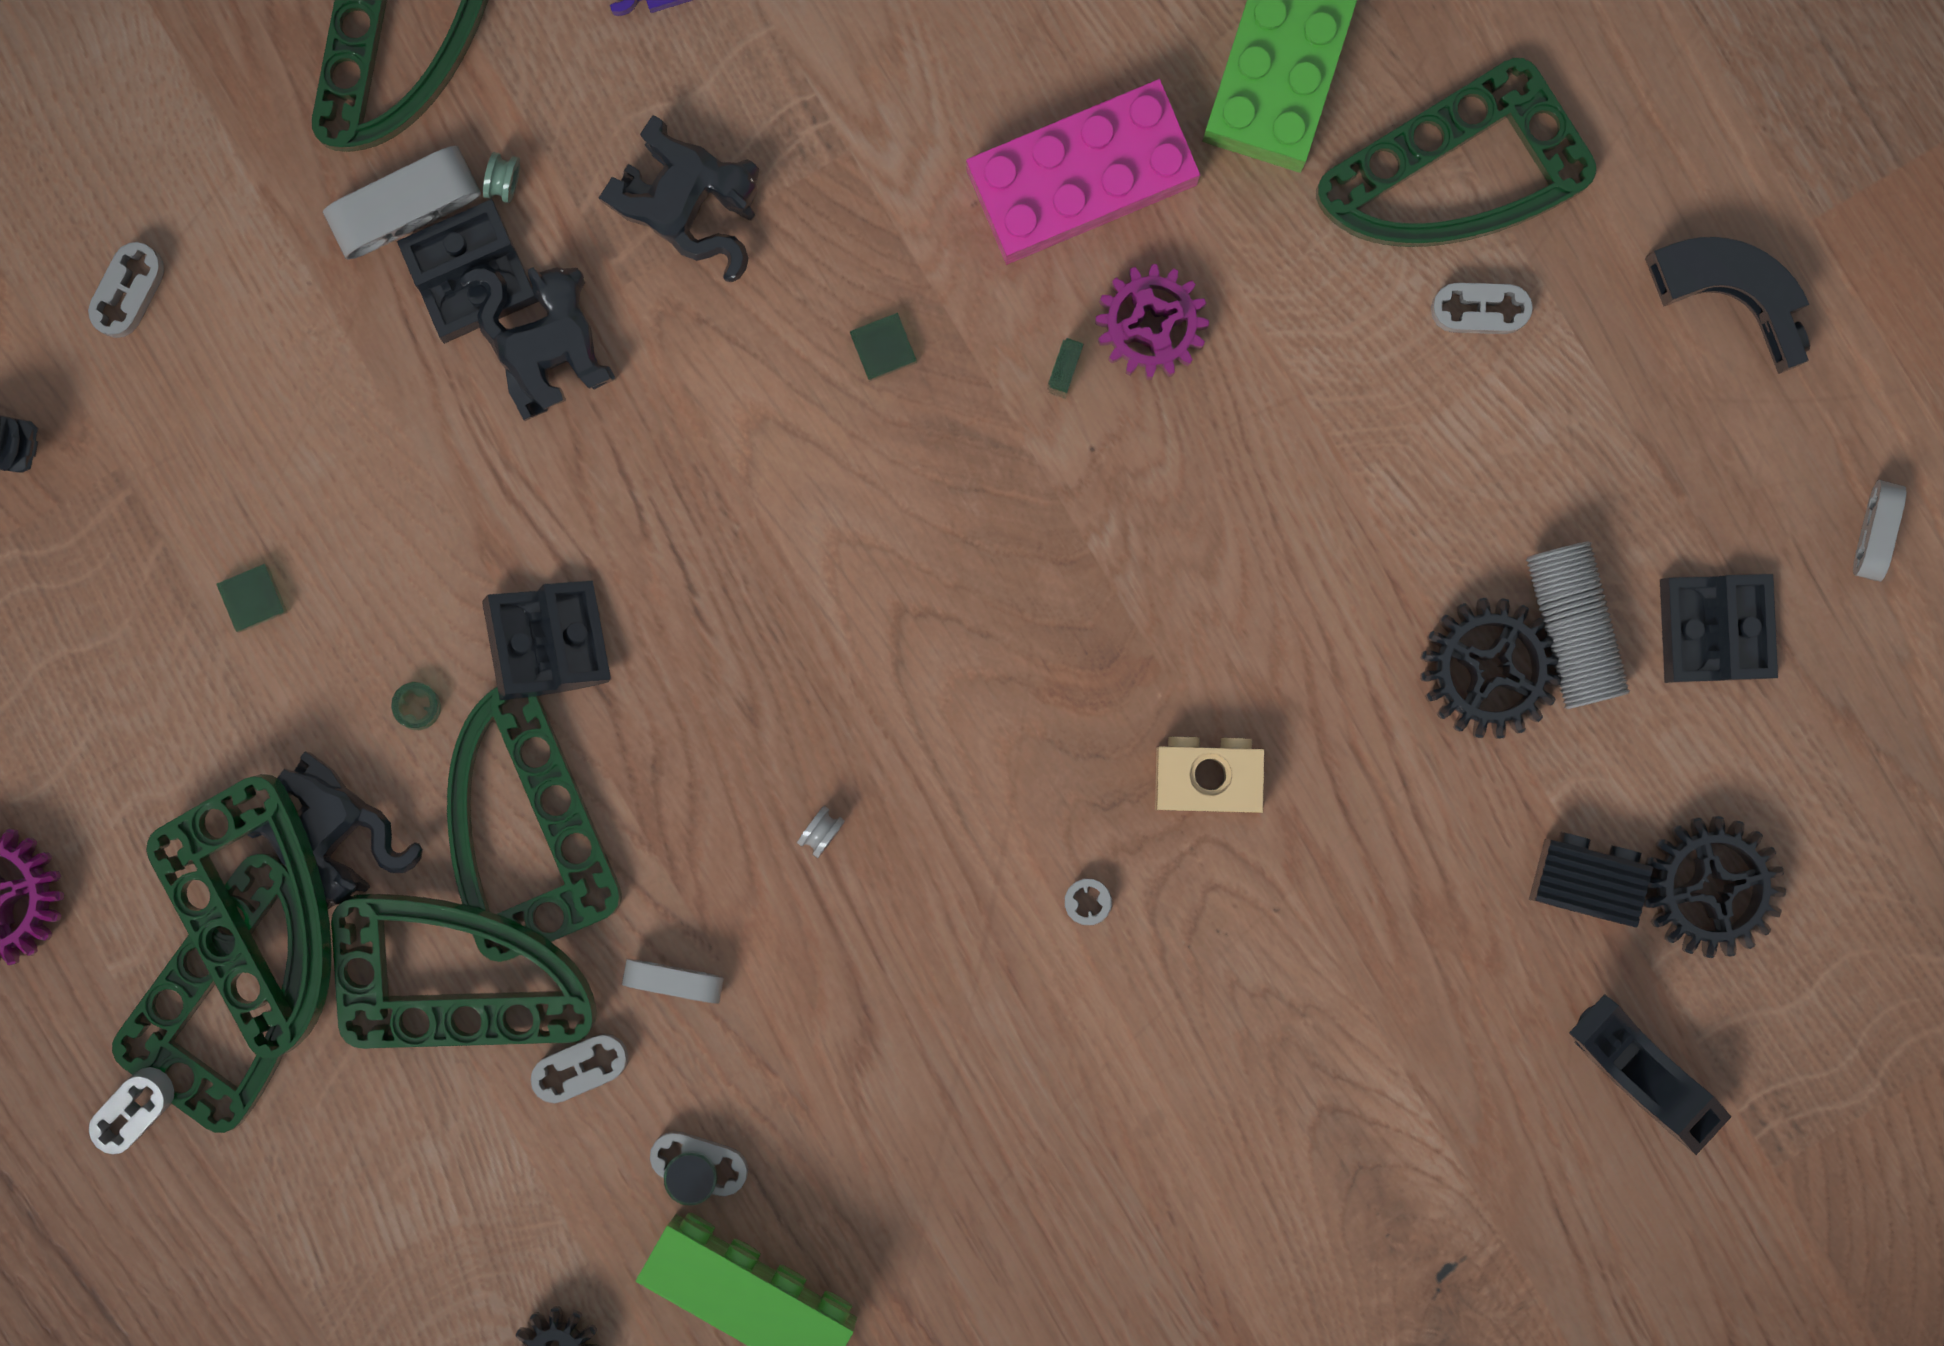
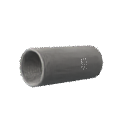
M1589 541L1529 556L1526 559L1529 562L1527 566L1530 567L1528 571L1531 572L1530 576L1533 577L1531 581L1534 582L1532 586L1535 587V596L1538 597L1536 601L1540 605L1538 610L1542 612L1540 616L1544 618L1543 621L1546 623L1543 627L1545 629L1544 632L1547 633L1546 637H1552L1554 640L1549 652L1553 653L1551 656L1559 658L1558 664L1554 668H1556L1555 672L1558 677L1561 678L1559 688L1562 689L1560 692L1563 694L1562 698L1564 699L1563 703L1566 704L1564 707L1566 709L1629 694L1631 691L1628 689L1629 685L1626 684L1628 680L1625 679L1627 675L1624 674L1625 669H1623L1624 665L1621 663V654L1618 653L1620 651L1617 648L1619 644L1616 643L1617 639L1614 638L1616 636L1613 633L1615 629L1612 628L1613 624L1610 623L1612 619L1609 616L1611 614L1606 612L1609 607L1604 606L1607 601L1602 600L1606 595L1600 594L1604 589L1599 588L1602 586L1601 578L1598 577L1600 573L1597 572L1599 568L1596 567L1597 563L1594 562L1596 558L1593 555L1595 553L1592 552L1593 548L1590 547L1592 543Z

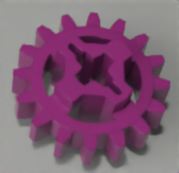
M1157 264L1151 265L1147 277H1142L1137 268L1133 267L1129 271L1130 283L1125 284L1122 280L1115 278L1111 285L1116 296L1102 295L1099 303L1108 309L1109 313L1097 315L1095 318L1096 325L1107 327L1108 332L1098 338V343L1100 346L1110 344L1114 346L1115 349L1108 360L1111 363H1115L1122 357L1128 361L1126 374L1130 376L1137 366L1145 367L1147 380H1152L1157 367H1162L1168 377L1173 376L1175 373L1174 361L1178 359L1182 364L1189 366L1193 359L1187 349L1189 347L1202 349L1205 343L1201 337L1195 334L1196 331L1207 329L1209 326L1208 319L1197 317L1196 312L1205 307V298L1192 300L1189 295L1196 284L1193 281H1189L1182 287L1176 283L1178 270L1174 268L1167 278L1159 277ZM1152 289L1166 291L1177 300L1171 303L1154 296ZM1131 295L1135 309L1130 318L1124 319L1121 323L1117 324L1119 308ZM1151 310L1154 317H1168L1161 323L1158 334H1153L1150 327L1136 328L1143 321L1145 311ZM1187 321L1185 336L1180 344L1173 349L1169 334L1174 326ZM1134 341L1150 348L1152 356L1137 353L1126 344Z

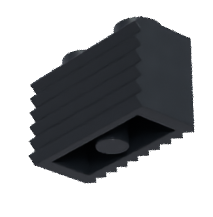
M1560 832L1558 841L1544 839L1529 900L1630 927H1638L1650 883V876L1653 872V866L1640 863L1642 853L1613 845L1610 847L1609 855L1589 850L1591 839L1565 832Z

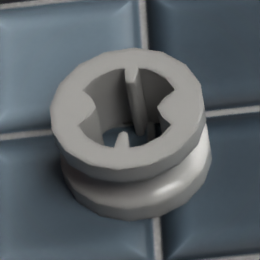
M826 806L821 808L797 841V844L801 847L810 845L813 848L812 855L817 858L820 857L845 822L841 817L838 819L831 818L829 816L830 809Z
M1082 879L1068 888L1065 895V908L1073 921L1081 925H1095L1101 923L1109 915L1112 908V897L1103 883L1094 879ZM1088 887H1093L1100 892L1097 901L1103 907L1096 916H1093L1092 912L1089 911L1088 917H1083L1076 912L1079 908V902L1074 897L1080 889L1083 888L1084 892L1088 893Z

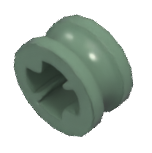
M493 152L491 154L483 183L484 198L491 199L493 195H500L503 202L510 203L512 201L520 172L519 157L512 156L510 160H503L500 153Z

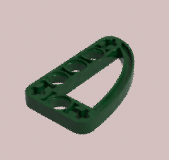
M334 0L312 114V130L315 137L325 147L334 151L353 152L376 147L406 130L428 110L455 74L477 32L488 0H461L455 18L441 47L418 82L396 105L379 117L364 123L387 0ZM353 11H362L370 18L368 32L359 38L348 37L342 30L344 18ZM345 61L354 62L360 68L358 83L348 89L339 88L333 82L335 67ZM329 94L343 100H356L353 107L347 103L343 104L342 118L346 123L350 124L348 131H339L337 138H332L331 132L324 127L326 120L334 121L338 108L334 100L328 101Z
M1512 58L1504 61L1328 170L1322 176L1316 188V200L1323 213L1335 225L1360 239L1399 247L1439 246L1468 241L1500 232L1554 209L1582 193L1593 182L1596 175V163L1538 68L1524 58ZM1511 71L1516 77L1524 74L1528 79V82L1523 87L1525 94L1521 96L1517 90H1512L1505 94L1498 101L1505 108L1499 111L1494 96L1483 85L1490 83L1493 93L1503 87L1509 79L1506 72ZM1466 97L1480 99L1486 107L1485 119L1478 124L1464 122L1458 114L1459 102ZM1546 113L1556 120L1558 131L1553 139L1541 141L1531 134L1529 122L1534 115ZM1505 118L1509 120L1549 186L1507 205L1476 215L1442 222H1391L1372 217L1358 210ZM1432 124L1440 130L1442 144L1437 150L1432 152L1423 151L1415 144L1414 131L1418 126ZM1564 138L1569 141L1570 146L1563 149V155L1570 164L1579 161L1584 168L1578 175L1580 183L1577 184L1572 178H1567L1563 181L1559 176V172L1563 169L1564 164L1557 153L1550 160L1544 154V152L1555 149ZM1379 151L1392 153L1398 161L1397 174L1388 179H1381L1375 176L1369 166L1370 158L1373 154ZM1356 164L1359 165L1363 180L1373 190L1366 193L1362 183L1349 193V204L1344 205L1340 199L1331 202L1327 197L1332 189L1330 181L1336 179L1337 183L1345 185L1357 176V173L1351 167Z
M496 687L476 704L466 718L457 738L451 759L447 788V826L455 879L462 904L490 912L476 862L470 801L472 775L477 752L484 734L495 719L565 883L563 886L502 911L497 915L521 924L515 917V914L523 911L526 927L553 942L613 915L621 904L622 893L539 696L528 697L529 704L523 707V714L527 723L530 724L538 718L541 728L524 731L513 739L510 730L521 728L513 713L504 714L502 706L506 705L509 700H499ZM535 737L545 740L551 752L547 763L538 768L528 766L522 759L521 754L525 742ZM555 785L567 789L571 797L569 809L559 816L550 815L542 805L544 792L549 787ZM574 833L586 836L592 848L588 859L580 864L568 861L562 851L563 842L569 835ZM598 861L603 872L592 874L595 883L599 888L608 887L611 891V896L605 899L606 909L600 912L596 905L586 906L583 897L590 893L586 879L582 878L575 883L571 874L572 872L588 870ZM545 902L555 903L563 911V924L555 932H544L535 922V912ZM473 934L478 949L489 960L502 962L521 955L512 949L504 953L500 946L491 948L488 944V939Z
M260 774L239 781L157 828L147 841L146 852L154 871L248 1046L256 1055L262 1058L273 1059L299 1046L317 1024L329 989L332 945L325 892L316 859L301 819L281 781L272 775ZM266 789L270 798L264 802V807L261 806L249 809L244 813L241 812L237 805L254 798L256 790ZM211 809H218L227 817L228 830L222 838L212 836L206 829L205 818ZM267 823H270L282 852L293 886L301 924L303 973L299 996L293 1011L209 857ZM179 839L183 847L178 850L177 855L168 857L165 848L170 845V840ZM192 864L197 868V871L184 874L179 878L175 873L185 869V866ZM193 880H200L209 888L210 901L204 909L196 908L188 900L187 888ZM218 926L228 928L234 935L235 947L229 955H223L213 947L212 934ZM243 972L252 974L259 982L260 993L254 1001L243 999L237 991V979ZM267 1003L270 1004L272 1009L263 1012L259 1016L252 1017L250 1011L265 1006ZM279 1025L283 1034L277 1037V1041L272 1040L268 1042L263 1033L268 1031L269 1026Z
M255 854L247 857L240 863L225 886L235 905L243 911L245 924L251 934L279 897L285 913L288 932L287 962L281 991L293 1011L299 996L303 973V943L297 902L287 867L282 864L281 860L271 854ZM268 864L272 868L269 877L274 883L271 888L267 886L259 887L250 898L260 902L259 907L255 910L248 900L233 895V891L238 887L242 893L247 892L255 881V877L250 873L251 868H264ZM218 926L212 934V944L217 952L229 955L235 947L234 935L224 933ZM188 935L117 1032L112 1042V1053L115 1061L132 1075L140 1069L148 1067L159 1069L167 1074L169 1068L175 1063L188 1065L193 1071L194 1083L185 1093L174 1091V1099L171 1104L204 1128L214 1133H225L237 1128L245 1121L266 1089L283 1055L273 1059L262 1058L256 1055L239 1087H237L174 1041L215 985L210 973L205 977H197L188 970L186 965L187 956L192 949L196 948ZM166 989L177 992L183 1001L181 1014L173 1020L161 1017L156 1009V999ZM145 1015L153 1025L166 1029L167 1033L163 1037L159 1031L153 1032L145 1043V1048L150 1052L149 1056L142 1055L132 1059L129 1056L132 1047L127 1043L128 1037H141L150 1025L141 1022L142 1016ZM279 1025L269 1026L265 1039L268 1042L272 1040L277 1041V1037L283 1034ZM206 1080L213 1084L211 1088L205 1091L208 1095L216 1100H221L226 1096L233 1100L229 1107L235 1114L233 1119L224 1117L219 1121L215 1120L213 1115L216 1108L206 1099L199 1100L197 1106L190 1102L191 1099L203 1090Z
M393 894L353 895L340 903L332 914L331 930L338 1028L341 1037L353 1047L370 1049L571 1043L584 1038L596 1022L597 1010L595 999L589 983L577 965L549 940L510 919L455 902ZM354 907L359 908L360 916L369 917L370 923H367L361 929V944L371 941L373 947L358 946L349 950L346 949V944L351 945L357 940L355 924L346 923L345 917L354 911ZM384 920L436 925L489 939L518 952L537 964L557 983L562 991L389 996ZM364 958L371 963L375 973L374 979L370 984L360 985L351 980L347 971L348 963L351 959ZM518 1004L530 1010L533 1016V1026L529 1030L523 1032L515 1031L508 1025L505 1016L506 1010L510 1006ZM542 1004L549 1005L546 1015H559L567 1008V1004H571L574 1007L575 1013L583 1014L584 1019L578 1022L575 1029L569 1028L568 1020L552 1019L547 1025L549 1031H543L545 1012ZM469 1006L477 1010L481 1017V1027L477 1032L466 1033L458 1029L454 1021V1012L457 1008ZM387 1008L393 1010L390 1024L375 1025L368 1032V1035L363 1034L361 1026L353 1025L352 1020L361 1013V1010L366 1011V1017L369 1020H384L389 1015ZM419 1008L427 1014L430 1024L426 1033L417 1035L407 1031L402 1021L403 1013L406 1009ZM389 1026L393 1035H388Z

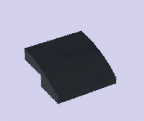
M492 199L397 241L414 284L421 293L438 336L444 344L480 328L477 315L482 302L487 296V290L482 285L463 288L460 285V277L463 272L473 266L488 265L498 270L507 282L508 300L498 319L539 302L533 294L529 278Z
M1773 574L1660 579L1664 683L1778 678Z
M593 580L543 584L538 591L489 594L483 599L482 604L499 700L561 693L608 683L611 680Z

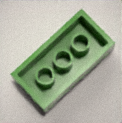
M1247 0L1202 142L1301 173L1311 148L1357 0Z
M690 1212L687 1213L685 1218L677 1214L674 1215L635 1281L747 1346H846L854 1332L857 1317L850 1313L853 1306L843 1298L829 1291H825L822 1297L804 1287L807 1279L796 1271L781 1264L777 1270L768 1267L758 1261L761 1255L758 1250L735 1238L731 1244L726 1243L712 1235L715 1227L711 1223Z

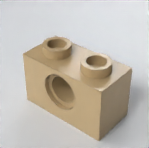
M1168 737V747H1156L1155 810L1263 813L1264 749H1252V739L1221 738L1220 748H1200V738ZM1205 759L1218 762L1224 772L1222 783L1213 790L1202 788L1195 779L1196 767Z

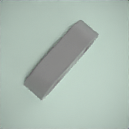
M133 242L120 247L91 299L88 309L89 319L93 327L98 331L113 338H120L133 333L137 328L164 274L163 260L155 250L146 244ZM143 254H146L144 263L150 267L147 276L138 274L130 288H127L126 286L132 277V271L126 267L127 262L130 258L139 260ZM123 292L127 293L120 307L127 314L123 322L114 320L110 327L106 326L109 317L102 313L104 307L107 304L116 306Z
M1452 283L1440 289L1431 304V314L1436 325L1444 331L1453 333H1514L1528 322L1533 309L1531 298L1527 292L1519 286L1511 284ZM1452 294H1457L1461 304L1477 305V312H1464L1460 316L1459 321H1452L1451 313L1442 311L1441 305L1448 303L1451 300ZM1504 296H1510L1512 305L1520 306L1521 313L1515 314L1511 322L1506 323L1504 322L1503 314L1499 312H1486V305H1499L1503 301Z
M1878 480L1875 483L1868 501L1854 558L1853 574L1855 576L1881 582L1887 574L1905 506L1907 493L1905 486L1883 480Z
M626 959L622 985L696 1001L719 1003L724 977L648 961Z
M609 1034L596 1035L547 1056L538 1062L531 1074L532 1089L537 1097L543 1101L559 1103L601 1086L622 1074L628 1062L627 1048L619 1038ZM596 1044H602L605 1050L614 1048L618 1058L611 1062L613 1071L607 1073L602 1066L585 1071L582 1062L596 1055ZM553 1064L557 1071L574 1066L578 1075L563 1082L564 1092L558 1093L554 1087L545 1088L542 1083V1079L548 1075V1065Z
M152 1067L142 1068L119 1087L89 1123L90 1138L98 1149L108 1154L124 1152L160 1117L174 1099V1087L167 1074ZM148 1086L154 1093L150 1100L141 1107L135 1100L141 1095L144 1088ZM123 1115L128 1122L120 1129L119 1134L115 1135L109 1128L119 1116Z
M672 1131L665 1133L655 1141L651 1148L650 1162L652 1168L664 1179H666L669 1168L666 1167L667 1158L660 1155L661 1148L669 1149L674 1141L683 1144L681 1153L686 1156H697L712 1164H720L724 1157L732 1159L731 1167L734 1171L739 1172L738 1179L729 1178L725 1186L716 1183L717 1174L713 1172L714 1182L710 1194L718 1196L732 1195L742 1188L748 1177L747 1161L741 1152L732 1147L684 1132Z

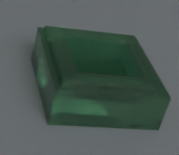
M898 313L850 331L851 338L869 382L917 363Z
M1069 338L1063 340L1048 382L1047 390H1049L1050 394L1066 399L1084 343Z
M262 564L216 584L235 631L238 633L288 613L267 564Z

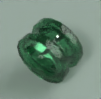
M410 682L396 690L392 698L391 709L393 716L401 725L410 730L421 731L431 727L437 721L441 711V703L438 695L429 686L419 682ZM411 693H414L420 699L429 698L430 707L423 708L428 713L420 720L412 714L405 716L403 713V705H409L404 700Z

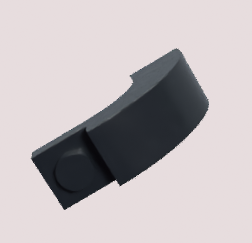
M1699 237L1680 241L1655 250L1645 258L1663 307L1702 293L1728 295L1743 303L1755 316L1778 374L1809 361L1806 351L1810 350L1808 335L1802 323L1799 321L1794 323L1791 316L1792 313L1808 306L1809 302L1792 274L1778 260L1765 251L1734 239Z
M1606 994L1595 1005L1587 1008L1581 1014L1578 1023L1569 1032L1576 1040L1574 1043L1599 1069L1695 1155L1704 1148L1732 1117L1710 1092L1666 1056L1636 1026L1623 1009Z

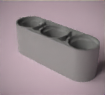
M450 146L328 205L323 210V214L345 259L350 260L364 256L476 200L481 195V192L459 147Z

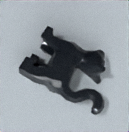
M652 115L640 135L646 142L645 147L652 156L664 165L663 169L653 184L648 185L642 181L640 171L628 164L624 169L621 181L611 177L599 196L600 201L627 221L650 227L656 234L671 243L685 257L699 261L718 254H724L728 258V264L723 275L724 280L734 282L740 279L747 269L749 259L745 245L735 236L720 233L698 240L691 234L690 229L709 193H712L729 211L752 221L755 213L750 206L758 191V166L748 159L738 163L721 162L701 146L673 139L668 136L667 125L659 117Z
M476 265L463 272L460 277V285L463 288L482 285L487 290V296L482 302L477 315L480 331L491 344L500 363L505 368L508 392L524 421L547 412L548 408L566 401L562 389L552 386L548 379V370L562 363L568 362L577 377L589 389L595 390L615 380L611 368L599 365L595 357L591 326L579 306L580 292L585 284V278L578 268L565 269L555 267L539 272L535 267L528 269L533 294L547 311V316L535 322L510 329L505 328L498 319L508 300L507 282L498 270L488 265Z
M305 751L301 755L300 762L294 771L284 769L277 777L285 786L289 796H295L302 804L298 815L316 859L328 909L342 903L356 891L366 892L370 888L368 882L361 878L353 869L332 860L330 857L337 847L358 826L367 827L371 830V853L379 867L390 873H406L413 869L421 860L423 849L420 843L414 842L401 853L393 851L391 847V822L381 810L366 804L356 794L347 789L336 772L311 752ZM270 823L248 834L251 838L261 835L267 838L282 864L286 866Z

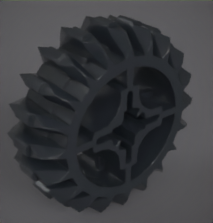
M1487 598L1477 600V616L1473 615L1466 603L1457 606V613L1461 620L1460 624L1451 616L1444 615L1440 618V623L1448 632V635L1444 636L1439 632L1432 631L1427 636L1431 643L1440 647L1439 651H1423L1420 657L1425 662L1436 663L1435 671H1426L1420 674L1421 681L1429 682L1437 679L1439 689L1429 691L1425 695L1427 701L1431 702L1444 697L1447 703L1438 710V717L1445 719L1454 711H1457L1459 715L1454 722L1453 728L1458 732L1463 731L1469 721L1473 720V736L1475 738L1484 737L1488 723H1491L1492 733L1496 739L1505 738V721H1509L1515 733L1524 732L1526 728L1521 715L1524 713L1530 720L1539 722L1543 715L1534 703L1538 701L1544 705L1551 706L1556 700L1552 694L1543 690L1544 685H1561V678L1558 675L1547 674V666H1555L1559 661V658L1555 656L1546 657L1544 648L1550 647L1554 640L1549 636L1539 640L1535 635L1543 629L1546 623H1544L1542 618H1538L1531 622L1529 626H1526L1523 622L1528 616L1529 608L1525 605L1519 606L1513 617L1508 616L1510 604L1509 600L1504 598L1498 601L1495 614L1491 613L1490 603ZM1490 625L1504 628L1499 638L1495 639L1488 650H1480L1473 646L1468 647L1459 642L1465 633L1478 626ZM1517 637L1525 645L1531 659V680L1526 679L1525 675L1520 673L1512 663V653L1516 646L1515 641ZM1499 653L1497 658L1502 664L1497 667H1503L1502 675L1506 677H1493L1483 684L1485 679L1480 673L1485 670H1479L1480 662L1477 659L1489 660ZM1451 656L1458 659L1457 662L1464 665L1471 676V682L1467 690L1468 695L1465 700L1456 691L1451 679ZM1497 686L1510 691L1514 690L1523 695L1515 705L1501 712H1487L1478 709L1483 699L1487 698L1489 693Z
M1713 816L1708 832L1702 818H1693L1690 824L1692 836L1682 826L1677 825L1671 829L1672 835L1677 842L1676 846L1665 839H1659L1656 842L1657 848L1666 855L1665 859L1661 860L1655 857H1648L1645 864L1653 866V869H1657L1659 872L1657 878L1650 877L1648 888H1657V896L1645 898L1644 907L1656 908L1661 906L1662 912L1651 919L1652 925L1654 927H1661L1671 922L1672 925L1667 930L1664 939L1669 943H1674L1685 934L1682 950L1686 953L1693 954L1698 948L1700 941H1702L1703 956L1714 958L1719 942L1725 956H1735L1737 950L1735 938L1745 948L1751 949L1756 945L1755 939L1750 932L1752 928L1762 935H1768L1771 932L1770 926L1761 919L1763 915L1766 914L1772 917H1780L1782 910L1777 906L1770 905L1769 901L1770 896L1784 897L1786 889L1771 886L1770 878L1782 876L1784 869L1781 866L1766 867L1765 862L1776 855L1775 849L1773 847H1766L1756 852L1755 849L1761 842L1763 835L1758 831H1752L1742 840L1745 824L1741 821H1733L1727 833H1725L1724 818ZM1711 843L1722 844L1734 850L1745 861L1749 870L1732 873L1726 871L1720 862L1719 856H1714ZM1696 850L1697 857L1693 859L1695 872L1692 879L1674 888L1675 874L1680 863L1691 851ZM1710 874L1713 879L1736 881L1735 883L1724 885L1723 892L1716 891L1720 895L1717 900L1713 895L1691 893L1692 891L1703 889L1704 882L1710 883L1707 879V876ZM1753 886L1751 900L1746 911L1736 922L1731 924L1730 917L1734 916L1732 910L1734 897L1738 892ZM1700 902L1704 906L1708 918H1713L1716 930L1706 931L1696 927L1684 917L1677 904Z

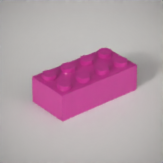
M1160 79L966 159V171L1006 265L1195 187L1200 178V172Z

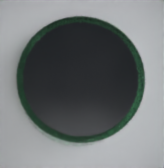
M686 1151L678 1154L669 1162L664 1172V1186L668 1195L677 1203L687 1206L698 1205L707 1200L715 1190L718 1180L717 1170L712 1160L705 1154L697 1151Z

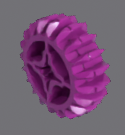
M7 829L0 839V856L14 863L24 876V878L7 881L0 875V890L12 889L11 892L0 895V960L2 956L7 965L19 963V949L27 956L38 952L37 944L32 936L43 941L49 940L52 937L50 929L43 922L44 920L49 922L60 921L61 913L49 909L50 902L61 901L65 896L61 891H50L49 883L58 881L61 878L60 872L49 871L44 873L42 869L52 859L50 853L42 852L32 857L37 841L34 838H26L18 845L19 834L18 830ZM29 895V906L25 918L13 932L11 925L15 923L13 917L14 905L18 899Z

